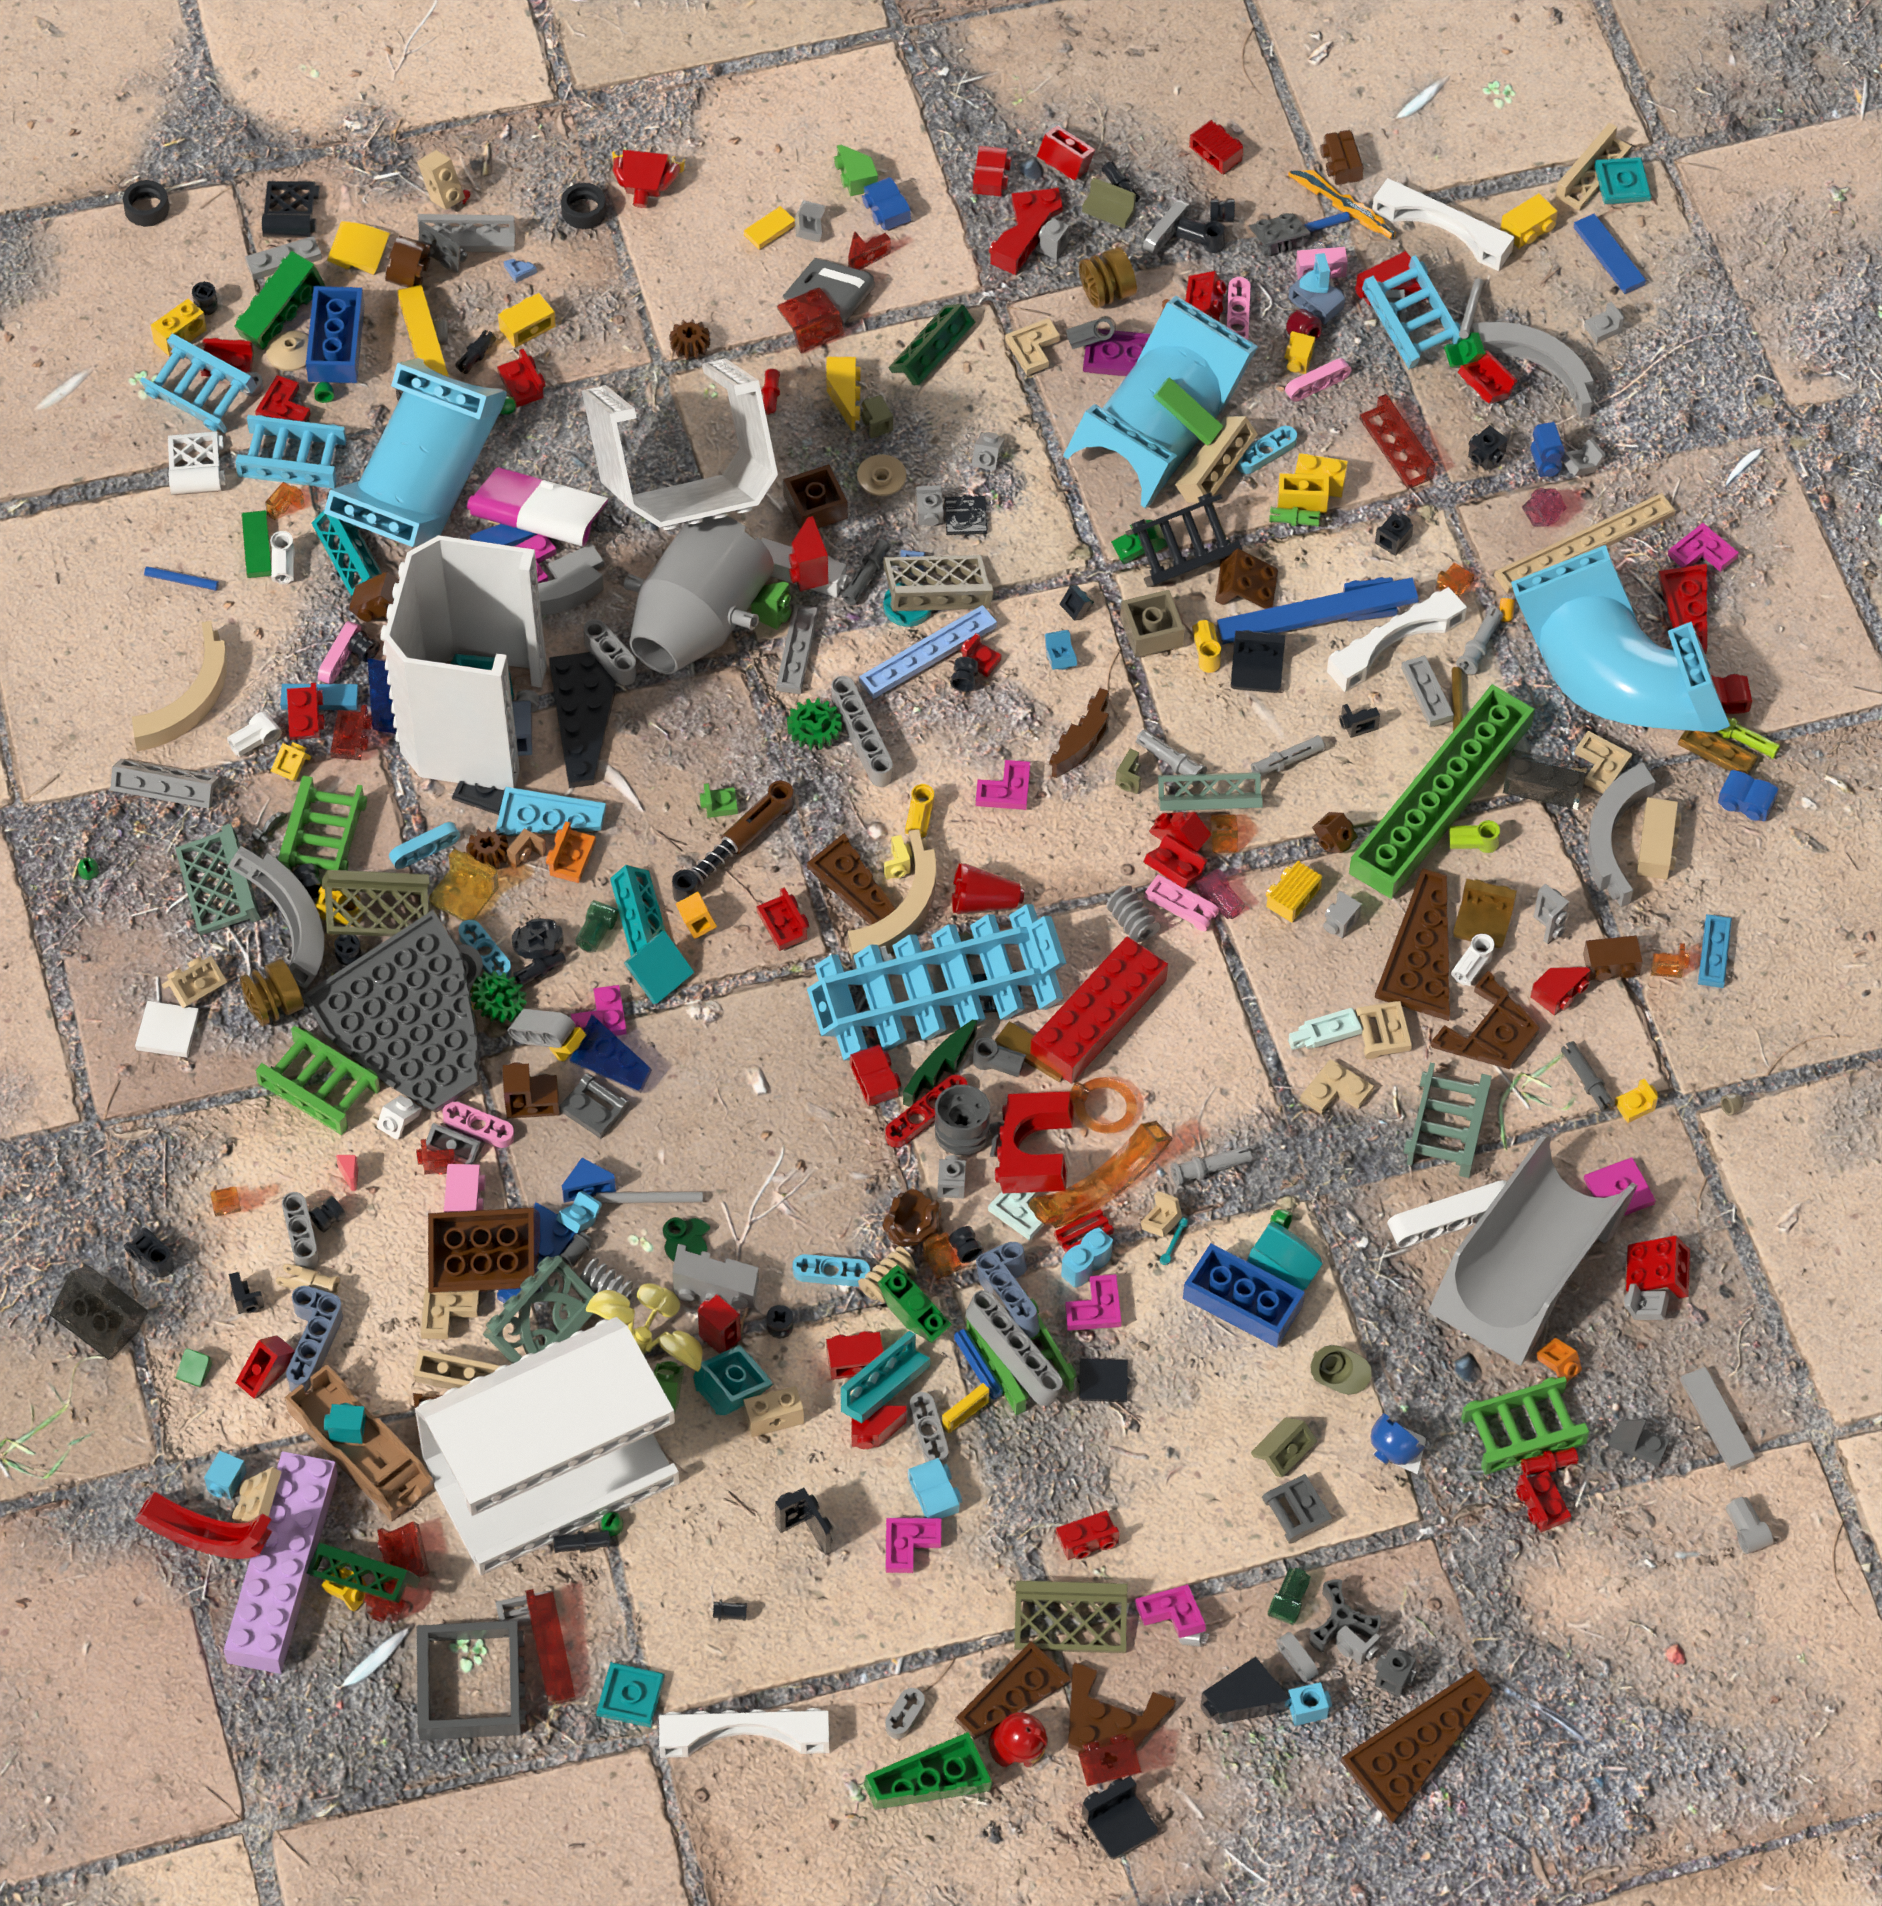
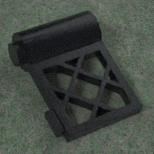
M267 181L265 207L262 214V236L308 238L312 236V233H316L317 221L316 218L312 217L314 199H319L320 186H315V181ZM272 190H283L285 192L276 196L272 193ZM299 190H309L302 197L296 193ZM291 196L295 201L288 205L284 200ZM277 204L283 208L280 211H270ZM303 205L307 208V211H296L295 208Z

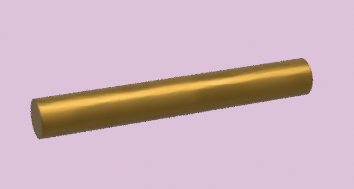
M1460 667L1452 668L1453 731L1463 720L1462 669Z

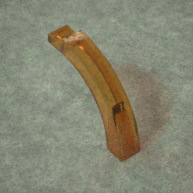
M1157 1121L1142 1123L1127 1142L1093 1173L1066 1188V1191L1033 1198L1028 1207L1043 1224L1051 1223L1054 1228L1070 1224L1094 1212L1130 1186L1154 1163L1173 1138Z

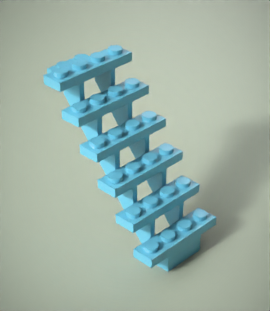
M1026 904L1009 915L1013 929L1000 932L995 915L987 914L970 925L974 939L962 942L956 925L948 924L931 935L935 949L924 952L921 950L917 935L909 934L892 945L896 959L885 962L882 960L878 945L870 944L853 955L857 969L846 972L843 971L839 955L831 954L815 965L819 981L807 988L821 1036L837 1038L844 1061H850V1054L868 1049L861 1026L876 1027L883 1050H892L906 1041L907 1036L900 1016H915L922 1040H931L946 1030L939 1005L954 1006L960 1028L972 1019L976 1020L977 1024L985 1020L986 1018L978 995L993 996L1000 1020H1008L1025 1009L1017 985L1032 986L1039 1009L1047 1010L1064 999L1055 971L1067 964L1052 917L1043 916L1038 919L1034 905ZM1004 944L1019 945L1026 970L1013 973ZM965 954L980 955L987 980L974 983ZM926 964L941 965L948 990L935 993ZM887 974L902 975L909 997L908 1001L896 1003ZM848 984L863 985L870 1007L869 1011L857 1014Z

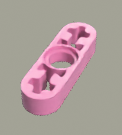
M1336 359L1293 379L1287 384L1285 392L1293 402L1300 401L1343 381L1350 375L1351 367L1345 359Z
M350 621L345 623L320 666L318 672L319 681L327 684L334 683L351 654L348 650L349 643L361 631V625Z
M451 1102L443 1108V1121L449 1128L499 1148H506L514 1141L513 1126L507 1121L460 1102ZM456 1112H459V1116H455L454 1119L450 1118V1114L454 1115ZM475 1120H482L486 1123L485 1127L480 1130L473 1129L471 1124ZM503 1131L507 1132V1136L503 1135L501 1138L498 1137L497 1133L501 1134Z

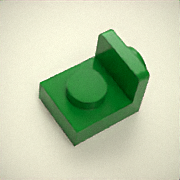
M1471 332L1467 338L1458 344H1447L1444 346L1451 368H1460L1461 365L1477 362L1485 355L1479 332Z

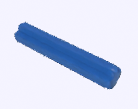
M966 1329L956 1332L954 1340L980 1382L989 1388L990 1398L996 1399L1002 1396L1003 1387Z

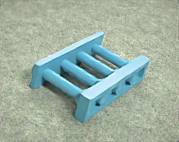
M1416 255L1411 257L1409 270L1382 283L1380 281L1377 282L1375 277L1371 276L1365 279L1362 287L1408 369L1418 365L1421 352L1448 339H1451L1453 344H1458L1462 340L1459 336L1461 326L1458 322L1453 321L1427 275L1426 265L1423 261H1419ZM1416 278L1421 290L1395 303L1388 302L1385 297L1386 291ZM1425 298L1428 299L1434 310L1405 324L1403 322L1400 323L1396 316L1398 311ZM1439 318L1445 328L1444 331L1420 343L1411 342L1408 337L1409 332Z
M172 333L167 340L172 348V355L153 382L144 377L141 378L140 382L145 388L144 392L153 399L159 397L203 421L204 426L211 431L219 430L226 433L227 428L221 418L238 393L245 390L252 394L257 387L256 383L250 375ZM187 358L191 361L192 365L173 393L162 388L180 359ZM205 368L211 371V377L191 404L181 397L200 370L203 371ZM225 379L231 382V387L211 415L201 408L219 381Z
M263 415L247 416L249 433L253 434L248 455L237 454L235 463L238 477L335 488L337 482L335 466L330 465L335 445H346L345 427L335 424L325 425L270 418ZM263 435L277 437L272 458L258 457ZM287 438L301 440L296 461L282 460ZM311 441L326 443L321 464L306 463Z

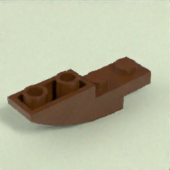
M1099 688L1096 696H1091L1088 702L1087 710L1089 711L1087 715L1081 716L1078 725L1071 723L1068 731H1063L1059 740L1060 748L1058 752L1054 751L1049 762V765L1052 766V777L1058 778L1080 764L1103 738L1109 723V713L1105 712L1109 699L1108 690Z

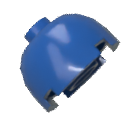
M1383 1413L1374 1424L1370 1435L1371 1444L1377 1450L1374 1456L1385 1465L1389 1461L1396 1465H1406L1420 1455L1425 1446L1419 1444V1441L1397 1422L1393 1423L1389 1419L1390 1417Z

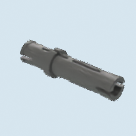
M877 539L869 554L863 557L861 567L842 594V598H844L843 600L847 604L855 605L873 574L881 568V562L891 548L885 540Z
M1575 1041L1566 1043L1569 1049L1563 1046L1561 1052L1585 1085V1092L1593 1097L1601 1112L1610 1110L1607 1104L1613 1107L1615 1101L1605 1089L1604 1081L1597 1077Z

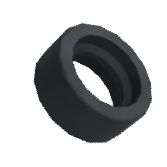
M142 180L131 184L124 191L122 197L125 216L130 222L138 226L147 227L154 226L167 217L170 207L167 191L163 185L156 181ZM151 196L160 200V203L150 210H138L132 207V204L141 197Z
M576 183L568 187L561 197L563 219L567 224L578 229H590L599 225L605 219L607 213L604 192L601 188L590 183ZM579 199L593 200L598 204L594 210L587 213H579L570 209V205Z

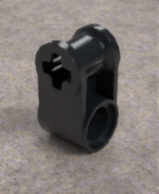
M144 1227L140 1230L141 1234L132 1242L124 1244V1248L131 1258L143 1265L154 1276L160 1278L167 1277L174 1269L170 1249L149 1229Z

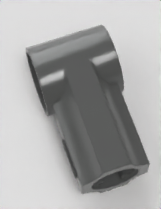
M1102 316L1096 320L1066 329L1072 350L1109 339L1115 333L1116 323L1111 317ZM1100 322H1107L1111 328L1110 333H1100L1098 324Z
M983 1037L978 1039L974 1045L972 1061L975 1067L980 1070L994 1069L1019 1077L1026 1055L998 1046L993 1039ZM980 1052H987L990 1055L985 1056L980 1054Z

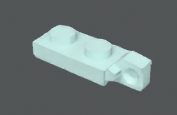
M1348 1008L1305 1021L1304 1025L1298 1027L1299 1031L1289 1033L1288 1043L1292 1050L1303 1048L1304 1046L1307 1049L1316 1048L1362 1034L1363 1029L1354 1009Z

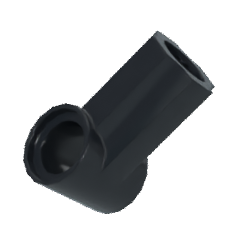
M1186 217L1181 218L1177 229L1178 238L1201 244L1209 253H1218L1224 249L1225 231L1221 223L1211 221L1205 224Z

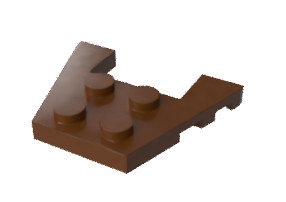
M1487 971L1475 986L1474 992L1494 1004L1492 1009L1469 1038L1463 1037L1444 1025L1431 1041V1047L1510 1070L1538 1035L1540 1028L1519 1004L1516 1005L1508 996L1509 992L1503 986L1500 987L1494 980V975Z
M1074 1662L1068 1748L1121 1768L1141 1746L1143 1740L1151 1731L1161 1724V1720L1168 1713H1171L1175 1708L1176 1700L1152 1692L1143 1715L1133 1714L1089 1697L1098 1671Z

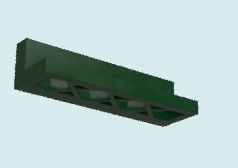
M964 304L945 305L888 367L891 373L904 372L913 386L919 385L976 323Z
M318 1543L306 1574L398 1604L405 1587L409 1586L417 1589L421 1579L406 1569L322 1543ZM322 1558L331 1563L332 1567L324 1572L317 1571ZM344 1567L352 1568L354 1574L342 1579L339 1570ZM371 1574L375 1576L376 1581L368 1586H364L361 1577ZM388 1581L396 1582L393 1594L386 1593L383 1584Z

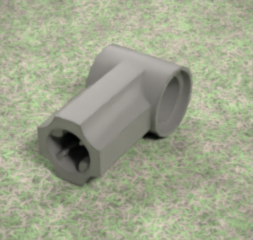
M1748 1497L1736 1498L1726 1505L1725 1510L1737 1530L1738 1542L1745 1554L1773 1544V1537L1768 1525L1760 1521Z

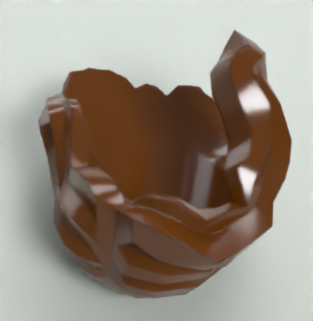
M911 1188L905 1193L898 1194L893 1198L890 1211L885 1216L882 1225L888 1239L894 1245L901 1247H914L938 1231L941 1206L937 1200L932 1203L930 1198H926L917 1189Z

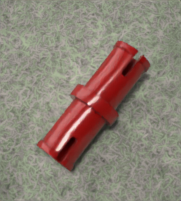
M1574 1447L1553 1453L1549 1450L1540 1456L1521 1459V1468L1526 1476L1543 1471L1551 1473L1555 1472L1556 1468L1578 1464V1454Z

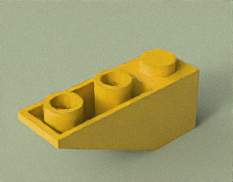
M826 357V391L850 429L855 431V421H860V406H856V401H860L861 387L856 386V381H861V367H856V357Z

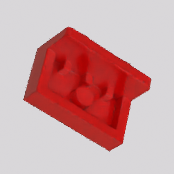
M1488 350L1485 351V355L1477 362L1461 365L1458 374L1488 404L1508 399L1517 383V379Z
M785 887L779 889V897L756 906L759 917L779 951L807 940V929L810 927L805 914L799 913L794 895H789Z

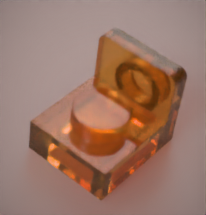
M282 482L265 501L267 516L273 520H276L281 513L284 514L290 504L300 510L305 506L302 491L298 487L290 486L285 482Z
M1454 562L1446 572H1439L1436 588L1442 591L1449 587L1459 598L1474 581V574Z
M1210 815L1212 852L1236 853L1238 851L1236 815Z
M1685 943L1679 944L1677 955L1654 953L1650 976L1682 978L1683 970L1689 967L1690 954L1685 953Z
M947 1232L940 1235L933 1234L923 1242V1255L937 1280L961 1270V1263L949 1243Z

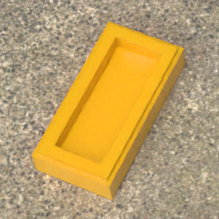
M779 206L746 228L744 236L760 250L795 226V219Z
M982 1383L942 1415V1428L947 1433H951L988 1404L989 1388Z

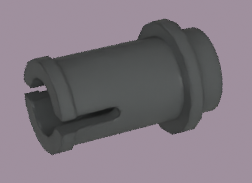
M584 1232L575 1234L573 1242L560 1255L569 1266H574L582 1254L592 1248L593 1240Z

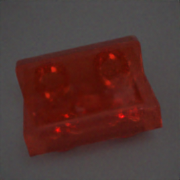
M362 705L360 712L338 710L330 750L331 758L362 759L363 751L368 749L366 731L371 730L372 715L368 714L367 705Z
M412 1521L393 1531H388L384 1528L377 1530L379 1537L377 1544L383 1555L384 1563L406 1569L419 1578L430 1573L418 1523Z

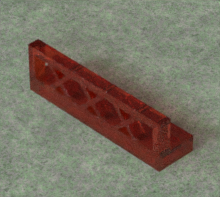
M1387 394L1379 396L1377 407L1360 414V421L1407 489L1434 479V461ZM1379 415L1383 421L1382 426L1371 424L1369 419ZM1382 434L1393 436L1395 438L1394 444L1384 442L1381 438ZM1394 452L1405 453L1407 456L1406 462L1395 459L1393 456ZM1407 469L1417 471L1420 476L1410 480L1406 475Z
M534 1589L526 1590V1602L548 1706L574 1701L576 1697L554 1593L550 1592L535 1596Z

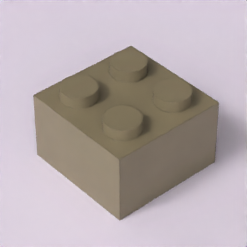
M1170 590L1121 601L1120 619L1135 658L1183 647L1184 627Z

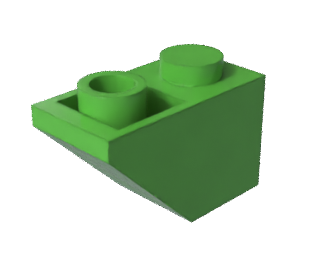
M837 145V156H834V163L836 169L842 172L840 176L843 188L848 189L850 197L864 194L865 186L878 182V174L872 158L844 145Z
M784 581L764 585L751 604V613L758 615L759 622L778 630L783 622L786 623L792 611L790 609L791 595L789 594V583Z
M663 1361L662 1363H657L653 1373L675 1414L679 1404L684 1366H679L673 1361Z

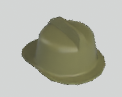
M1337 1345L1324 1346L1318 1352H1314L1310 1365L1311 1374L1314 1380L1320 1384L1347 1395L1357 1394L1369 1384L1372 1376L1371 1367L1361 1355Z

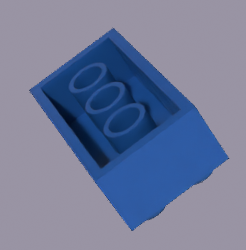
M314 286L306 356L308 382L357 383L365 308L362 287Z
M1212 1243L1209 1244L1184 1283L1183 1290L1184 1300L1276 1348L1303 1308L1305 1295L1304 1291Z

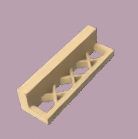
M1608 123L1561 178L1557 185V199L1580 211L1600 188L1594 166L1595 161L1625 158L1631 151V146L1615 138L1617 126ZM1613 145L1622 151L1619 154H1609L1608 149ZM1585 177H1595L1596 182L1584 185L1583 179ZM1573 192H1582L1583 197L1578 201L1569 195Z

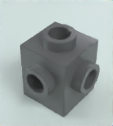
M1390 1647L1386 1656L1383 1654L1380 1656L1375 1670L1378 1671L1375 1686L1400 1698L1406 1685L1412 1686L1418 1673L1414 1669L1416 1659L1405 1650H1396Z

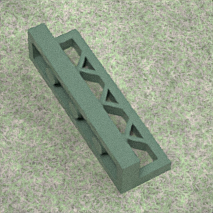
M1260 772L1158 775V805L1160 811L1263 808ZM1244 779H1255V792L1244 793L1238 786ZM1207 780H1213L1210 784L1206 782ZM1219 780H1226L1232 785L1226 793H1218L1212 788ZM1193 781H1201L1206 786L1200 794H1193L1187 789ZM1164 782H1176L1181 787L1175 795H1164ZM1209 790H1211L1214 794H1206V793H1207ZM1183 791L1187 793L1185 795H1180Z

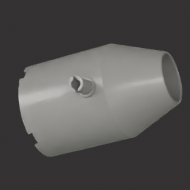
M713 516L703 518V522L688 524V521H686L646 579L629 574L628 578L625 579L624 588L638 592L630 647L635 656L646 666L663 674H673L721 647L736 625L749 628L750 630H754L755 626L758 625V615L746 611L773 574L774 562L764 543L758 537L754 540L744 531L746 527L728 516L713 519Z

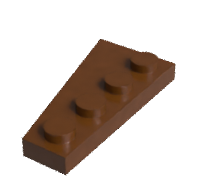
M845 833L807 862V869L870 925L884 919L895 910L882 888L874 881L870 870L866 869L860 860V855L856 849H853Z
M1030 1641L961 1711L954 1721L966 1732H969L970 1736L975 1740L997 1727L1007 1716L1022 1712L1070 1683L1072 1679Z

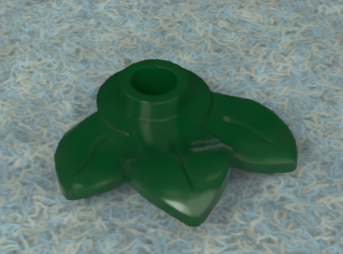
M678 1217L669 1219L662 1229L663 1236L666 1239L664 1250L668 1258L673 1262L675 1261L678 1244L686 1246L685 1251L701 1255L702 1251L707 1252V1245L702 1236L710 1230V1226L698 1218L686 1221ZM673 1230H679V1231H680V1233H678V1234H673V1233H671V1232H672Z

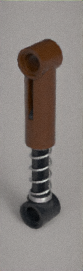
M783 780L773 782L768 788V793L721 836L722 843L715 845L712 852L706 853L704 860H699L696 867L676 872L672 877L674 900L680 902L698 892L702 888L705 879H709L708 876L713 871L717 872L716 868L721 864H725L724 861L729 856L733 857L732 853L740 854L777 818L790 813L794 806L792 785Z

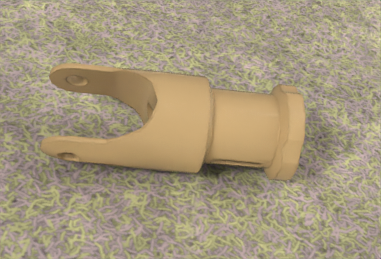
M284 1264L283 1270L297 1277L289 1279L279 1276L276 1278L278 1285L293 1290L299 1286H310L337 1295L340 1287V1277L338 1276L329 1277L321 1275L316 1270L292 1264Z

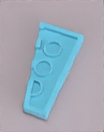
M505 787L496 830L499 829L501 835L518 836L524 828L538 834L557 833L558 829H562L565 821L571 823V830L577 832L600 831L606 812V803Z

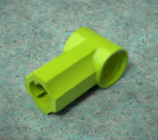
M1486 820L1479 825L1449 826L1450 849H1479L1484 853H1492L1499 847L1500 828L1494 821Z

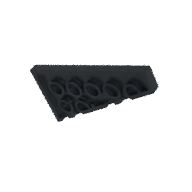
M590 652L549 657L569 788L594 785L617 682Z

